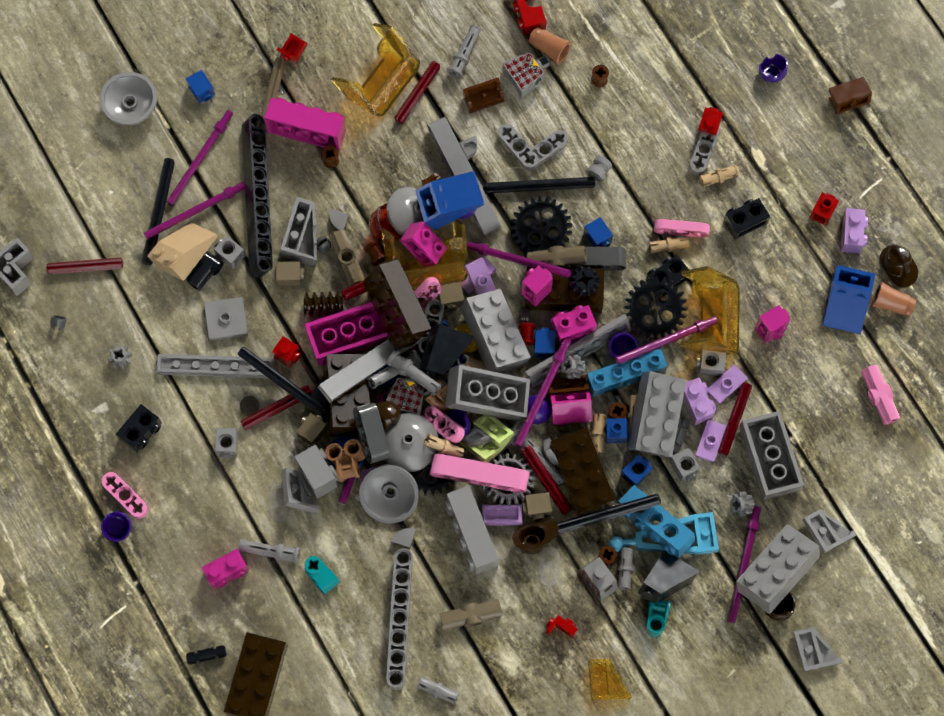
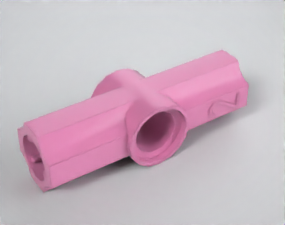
M872 365L863 369L861 374L868 387L870 402L873 406H876L883 424L888 425L899 420L900 416L893 402V392L889 384L885 383L878 365Z

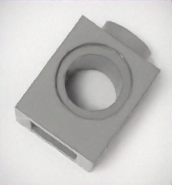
M228 236L220 239L214 248L216 256L232 269L246 256L244 249ZM226 249H233V252L230 254L224 253Z
M702 350L701 355L697 356L696 360L699 374L721 377L725 369L726 353ZM712 360L715 366H708L705 361Z
M236 428L216 429L215 451L220 458L231 459L232 456H237L238 431ZM224 441H232L231 446L227 448L222 447Z
M690 448L671 457L670 463L680 481L685 479L690 481L698 476L697 473L700 467ZM684 462L688 463L691 469L684 470L681 464Z

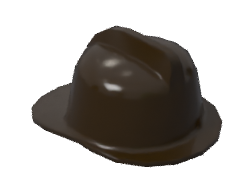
M890 245L882 250L880 262L889 279L899 287H908L915 283L918 278V268L910 252L900 245Z
M540 518L517 529L513 534L512 540L523 554H538L544 549L545 544L557 536L559 527L553 519Z

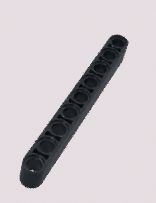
M256 113L249 116L242 124L249 270L253 277L261 278L273 268L265 121L260 114Z

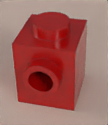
M822 192L809 218L827 226L839 200L832 194Z
M282 336L272 350L274 359L288 368H291L293 363L295 364L301 356L299 346Z

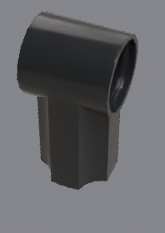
M206 251L199 260L198 266L186 281L193 288L200 291L212 276L220 272L224 262L209 251Z

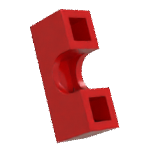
M514 0L515 2H512L514 12H518L519 18H517L519 29H523L524 35L531 34L537 27L546 30V18L542 5L531 7L526 4L527 0Z

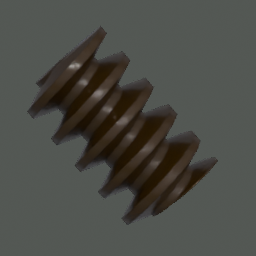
M331 291L328 292L327 297H325L323 292L320 293V297H317L316 292H313L312 298L309 297L308 292L305 293L304 316H306L307 311L310 317L314 315L315 311L318 316H321L322 311H324L326 316L329 315L330 310L333 314H336L338 310L340 312L344 311L343 296L340 295L339 291H336L335 297H333Z

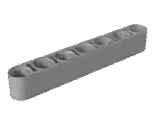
M443 117L427 124L429 133L451 176L472 172L473 169L447 119ZM478 181L485 205L477 208L472 216L481 234L484 236L501 228V225Z
M404 548L396 551L393 566L386 674L387 684L392 690L403 688L406 678L413 560L411 552ZM401 555H406L409 557V560L402 564L398 561V558ZM406 575L408 580L405 583L397 582V577ZM398 595H405L407 599L404 603L396 602L395 599ZM399 614L405 616V621L400 624L394 621L395 616ZM395 635H402L404 641L400 644L394 643L393 637ZM394 655L402 656L403 660L400 664L392 663L391 660ZM394 675H399L402 678L401 682L397 685L390 682L391 677Z

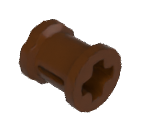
M597 65L593 68L591 82L595 87L601 88L607 84L608 68L604 65Z
M332 145L325 146L321 153L323 164L328 168L336 167L339 164L337 148Z
M373 241L364 247V251L372 259L373 266L382 264L388 258L379 247V241Z
M620 402L613 403L609 409L608 419L625 418L627 413L625 405ZM617 410V412L621 413V415L618 416L617 414H614V411Z
M610 546L602 547L598 554V557L602 559L607 567L614 564L617 556L615 549ZM604 553L611 555L610 560L603 558Z

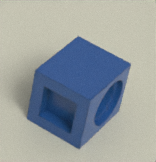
M202 70L186 78L187 85L199 104L209 101L215 95L213 86Z
M601 217L584 226L583 233L593 247H609L611 245L613 234Z
M540 328L535 333L534 358L548 359L554 355L555 331H551L550 328Z
M627 418L606 420V444L626 443Z
M638 454L622 470L621 476L632 487L634 485L637 487L651 473L653 469L651 467L652 464L646 457H641ZM636 466L641 467L643 473L636 474L633 468Z

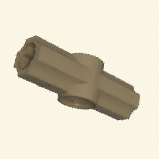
M345 230L333 232L329 235V238L349 286L364 281V275ZM346 256L352 257L348 262L343 261V258Z
M553 246L549 247L548 250L528 252L527 258L557 267H566V265L587 263V252L585 246L568 248Z
M499 599L479 604L469 603L460 606L459 609L439 613L443 631L462 626L472 627L481 624L482 621L503 616Z

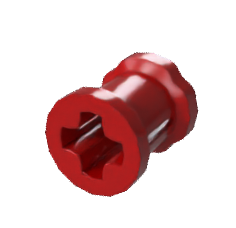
M523 322L519 324L520 334L525 346L535 345L533 333L536 325L533 323Z

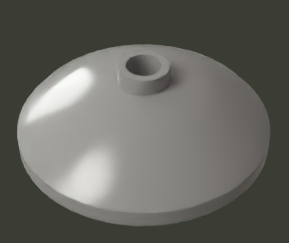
M124 72L113 76L106 82L100 94V104L104 114L111 121L120 125H135L143 122L153 113L157 104V93L153 83L144 75L135 72ZM128 103H134L132 106H128Z
M412 187L398 189L390 196L387 202L389 222L402 237L410 224L424 222L415 192L416 188ZM430 227V229L432 230L433 233H435V232L437 231V230L433 229L432 227Z
M411 413L401 414L397 425L390 424L388 430L384 431L390 451V457L385 459V461L389 465L401 467L407 472H415L428 466L433 461L434 454H437L438 450L424 445V441L428 442L425 439L426 435L430 433L438 437L437 431L429 420L420 415ZM409 436L412 438V441L406 442L405 438Z
M382 465L372 469L364 477L360 485L359 497L363 509L369 516L379 522L391 524L407 519L414 512L419 500V489L415 479L405 469L394 465ZM388 488H393L395 492L390 493Z

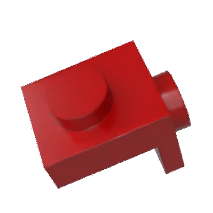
M291 33L282 49L277 47L276 50L281 53L279 57L287 62L293 60L297 63L308 43Z
M705 107L698 130L716 136L723 112L714 107Z
M559 615L555 619L552 617L545 626L547 628L546 635L550 636L555 627L572 639L578 631L576 624L569 618L563 619Z

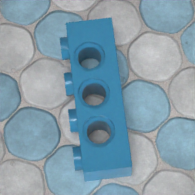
M660 348L619 365L613 364L587 373V384L592 397L640 382L642 372L666 373L668 366Z
M634 485L618 501V505L646 497L647 495ZM660 505L644 509L645 511L642 513L633 512L623 515V517L634 521L635 526L639 530H645L649 533V537L654 542H660L670 555H676L680 558L695 542V533ZM655 520L660 522L658 525L651 524ZM674 533L675 536L667 537L666 534Z

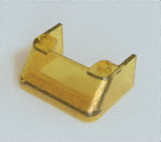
M374 23L372 26L382 37L377 46V53L382 60L362 86L358 82L332 77L331 80L347 99L372 115L383 116L419 70L420 60L393 26Z
M458 219L453 221L454 237L447 238L442 242L447 248L438 263L426 267L417 259L405 261L403 251L394 245V236L388 231L382 230L386 263L399 260L413 290H416L429 277L437 278L440 285L463 282L468 278L465 265L469 264L465 224Z
M709 266L682 271V276L693 281L692 293L701 299V320L704 321L715 316L718 323L706 328L700 334L693 335L691 340L680 342V346L698 354H701L702 350L725 352L726 355L736 354L739 351L740 288L737 281Z

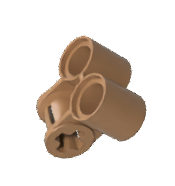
M348 440L344 445V449L336 443L330 444L326 448L325 454L336 466L340 482H344L345 479L352 477H361L358 462L364 460L365 455L362 444L358 440ZM359 447L358 451L352 454L353 450ZM340 452L339 456L334 458V454Z

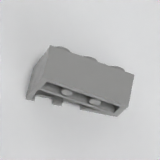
M296 197L279 256L316 267L315 202Z

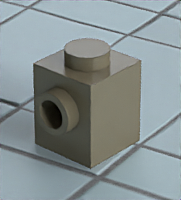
M277 262V285L301 286V280H305V269L301 268L300 262Z
M461 283L442 285V290L435 299L443 304L444 310L454 311L461 307L464 302Z
M310 413L308 417L305 416L300 421V427L296 431L297 436L310 446L316 445L327 431L326 420L318 414L314 416Z
M549 492L525 495L526 499L522 502L523 514L527 513L528 519L532 518L535 521L552 515Z

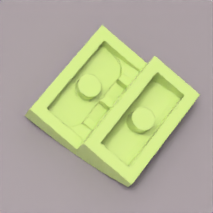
M483 415L473 422V429L478 427L490 436L491 442L483 446H470L463 443L462 439L460 444L479 460L488 463L509 443L514 436V432L495 417Z

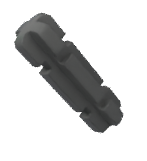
M679 418L673 455L679 453V446L682 445L687 432L685 430L690 425V421L686 418Z

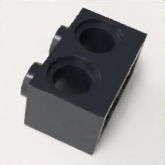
M760 198L756 200L750 199L739 208L733 207L726 212L724 222L735 240L768 224L770 215ZM750 211H756L759 215L754 216ZM733 219H740L742 223L736 224Z
M678 255L673 258L670 256L662 262V266L657 269L654 267L646 274L645 283H647L648 277L654 281L655 277L658 276L660 279L666 277V283L673 280V287L680 286L690 278L691 271ZM670 268H677L679 272L672 273ZM659 292L658 294L660 299L667 295L665 292Z
M140 404L118 430L116 436L137 453L146 447L151 435H155L160 430L162 422L158 416ZM147 418L151 419V423L149 425H142L143 420ZM132 434H139L135 441L129 440Z

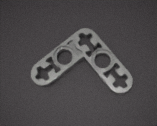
M503 124L498 130L500 141L520 165L528 171L539 167L565 148L568 143V135L562 130L553 132L532 148L512 125ZM503 131H510V137L512 138L511 142L508 135L503 136ZM556 137H563V142H556ZM514 144H522L523 150L515 151L513 149ZM546 146L550 149V152L544 155L540 153L539 149ZM525 153L528 159H534L533 164H531L530 162L526 163L527 158L524 156Z

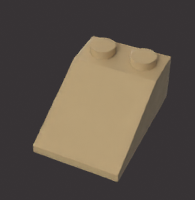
M191 222L160 240L147 257L160 270L184 281L218 235Z

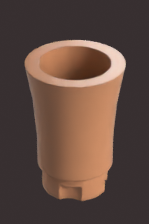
M539 27L532 31L528 40L531 45H534V48L543 52L557 64L563 62L571 48V41L562 39Z
M881 281L873 296L871 307L885 309L910 317L915 308L916 299Z

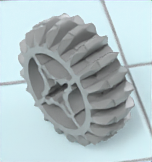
M506 453L505 459L502 458L501 454L498 455V461L492 458V464L513 466L530 472L526 493L508 491L509 494H504L496 488L483 486V490H489L486 493L487 497L494 495L492 502L500 499L499 505H502L504 501H507L508 506L511 505V501H514V504L517 505L519 503L518 498L521 501H525L524 495H531L528 489H534V485L530 483L535 481V477L530 476L534 471L533 469H528L529 463L523 464V457L518 461L516 460L517 454H514L512 459L509 458V453Z

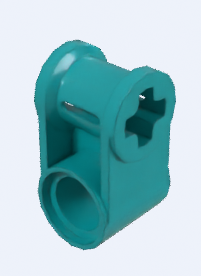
M311 556L305 561V572L313 580L317 588L326 595L340 583V580L319 557ZM311 563H312L313 565L318 564V565H317V569H318V570H315V569H311V570H310V564H311Z
M661 600L657 603L649 602L646 633L649 636L659 637L663 633L671 600ZM656 622L660 625L661 629L655 631L650 627V624Z

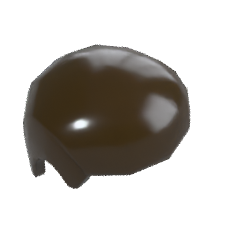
M392 401L377 403L376 406L379 410L383 429L387 431L390 424L397 425L401 417L400 407Z
M789 592L770 614L766 611L765 614L776 621L789 619L795 610L796 601L794 595Z

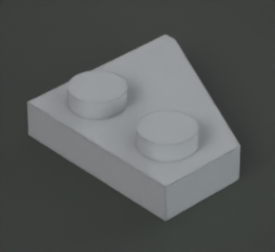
M284 468L281 471L284 505L317 514L321 508L319 504H314L311 498L313 492L307 485L303 473Z
M821 509L802 520L815 542L820 546L823 554L856 536L854 531H848L841 526L842 523L832 519L829 514Z
M814 627L793 632L803 672L843 663L842 659L830 648L831 646L820 637V634Z

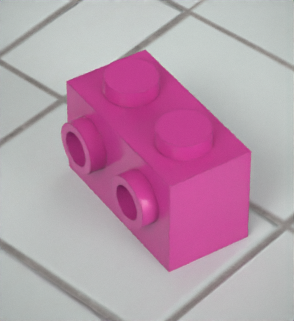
M423 221L410 224L400 240L424 267L436 265L447 248Z
M538 265L535 269L531 268L522 281L521 294L535 307L552 291L553 278L551 272L546 268L542 269Z
M583 305L576 306L572 311L567 313L559 312L552 318L551 324L560 345L564 339L572 341L597 330V324L589 305L584 307Z
M778 305L759 316L755 330L765 344L773 339L777 341L785 335L784 332L788 329L790 316L785 309Z
M589 391L550 394L553 424L565 425L567 423L592 421V402Z
M238 548L201 567L213 589L221 588L228 581L234 578L238 579L244 576L245 572L249 571Z

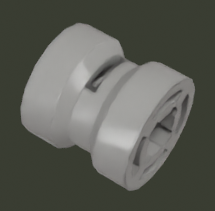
M597 155L593 160L594 164L589 166L586 173L589 177H594L595 181L602 182L605 178V173L611 169L612 164L605 157Z

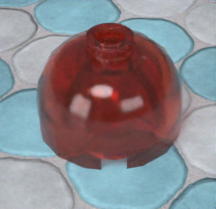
M387 204L379 206L371 214L369 220L371 233L376 239L384 243H392L399 240L402 236L394 230L389 222Z

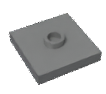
M243 297L204 303L210 341L248 335Z

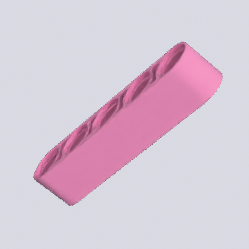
M434 454L430 475L434 477L518 493H526L530 472L523 469L443 454Z

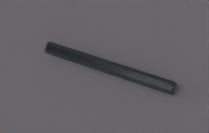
M172 158L164 159L149 230L162 223L175 161ZM159 234L148 240L146 239L142 256V263L145 265H152L153 263L147 256L157 244Z
M594 177L490 182L483 183L482 187L485 194L594 188L596 183Z
M243 346L238 351L239 357L328 422L327 408L246 347Z
M658 494L649 495L557 522L559 527L558 534L660 505V496Z

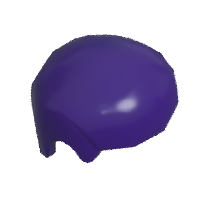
M775 54L773 58L766 57L759 65V74L766 82H779L787 75L788 61L780 54Z
M623 332L615 334L608 344L609 354L613 359L638 348L636 339L632 335Z
M532 395L528 399L527 416L537 395ZM544 398L533 422L535 425L545 423L551 415V405L546 398Z
M456 409L447 414V416L464 428V436H466L471 429V420L466 412Z
M118 511L106 515L101 523L102 534L107 540L113 542L126 539L132 529L129 517Z

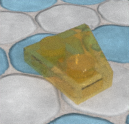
M610 658L588 660L592 701L627 700L632 698L630 692L623 685L622 678L615 671Z

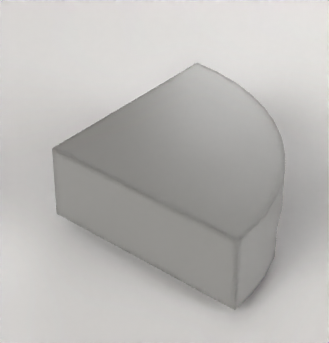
M476 136L459 143L467 160H470L476 153Z
M331 209V223L337 231L345 230L349 214Z
M478 427L463 437V443L470 446H483L491 442L490 436Z
M547 438L543 442L544 452L552 465H556L558 461L550 442L551 439Z
M405 528L398 531L393 536L391 543L410 549L416 529Z

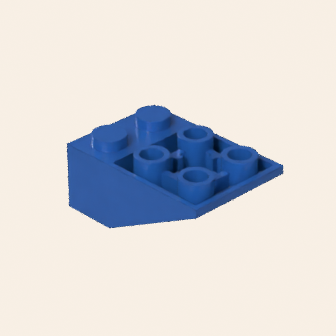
M474 171L432 181L415 190L424 223L435 230L485 205Z
M837 265L832 276L822 326L861 335L875 273Z

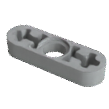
M719 128L716 136L711 135L710 141L706 140L708 133L701 132L689 165L692 174L702 175L706 171L718 139ZM706 145L710 151L705 154L701 153L699 147ZM699 158H701V167L699 169H696V164L698 163Z

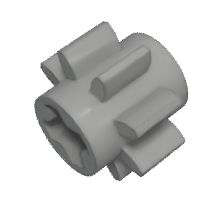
M116 344V348L113 350L109 349L111 356L108 357V361L113 362L112 366L114 368L120 366L124 369V366L127 364H132L129 358L133 354L127 352L128 347L126 345L121 348Z
M567 356L561 367L562 373L567 374L566 378L580 379V376L584 374L586 367L585 361L580 360L581 356Z
M738 492V494L732 495L733 498L730 501L732 513H738L739 517L753 513L752 510L755 503L752 495H747L746 492Z

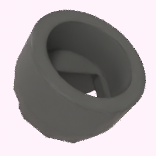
M319 237L316 244L317 250L321 253L328 252L331 249V241L327 237Z
M52 315L50 325L54 330L56 326L58 330H62L66 325L67 318Z

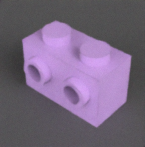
M845 209L842 216L840 252L860 254L863 246H866L867 235L864 234V229L868 226V217H865V210Z
M700 377L686 382L683 401L694 426L706 422L708 419H713L714 411H716L713 400L708 398L707 385L705 382L702 383Z

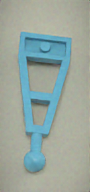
M713 512L693 514L677 519L684 525L694 523L697 546H690L684 554L700 555L719 552ZM645 530L636 532L635 538L622 539L619 536H614L608 542V546L614 548L616 552L621 551V548L637 546V551L663 552L665 550L662 544L643 543L642 539L649 537V533Z

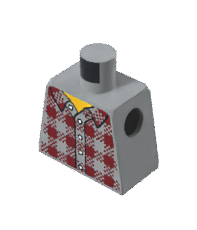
M527 53L504 62L502 71L522 99L543 82V69L550 66L545 56L535 60L531 53Z
M407 376V379L397 378L386 401H392L398 405L401 414L411 413L421 416L424 395L419 394L416 388L424 391V387L409 376Z
M600 557L595 558L579 569V572L600 601L617 590L615 577Z

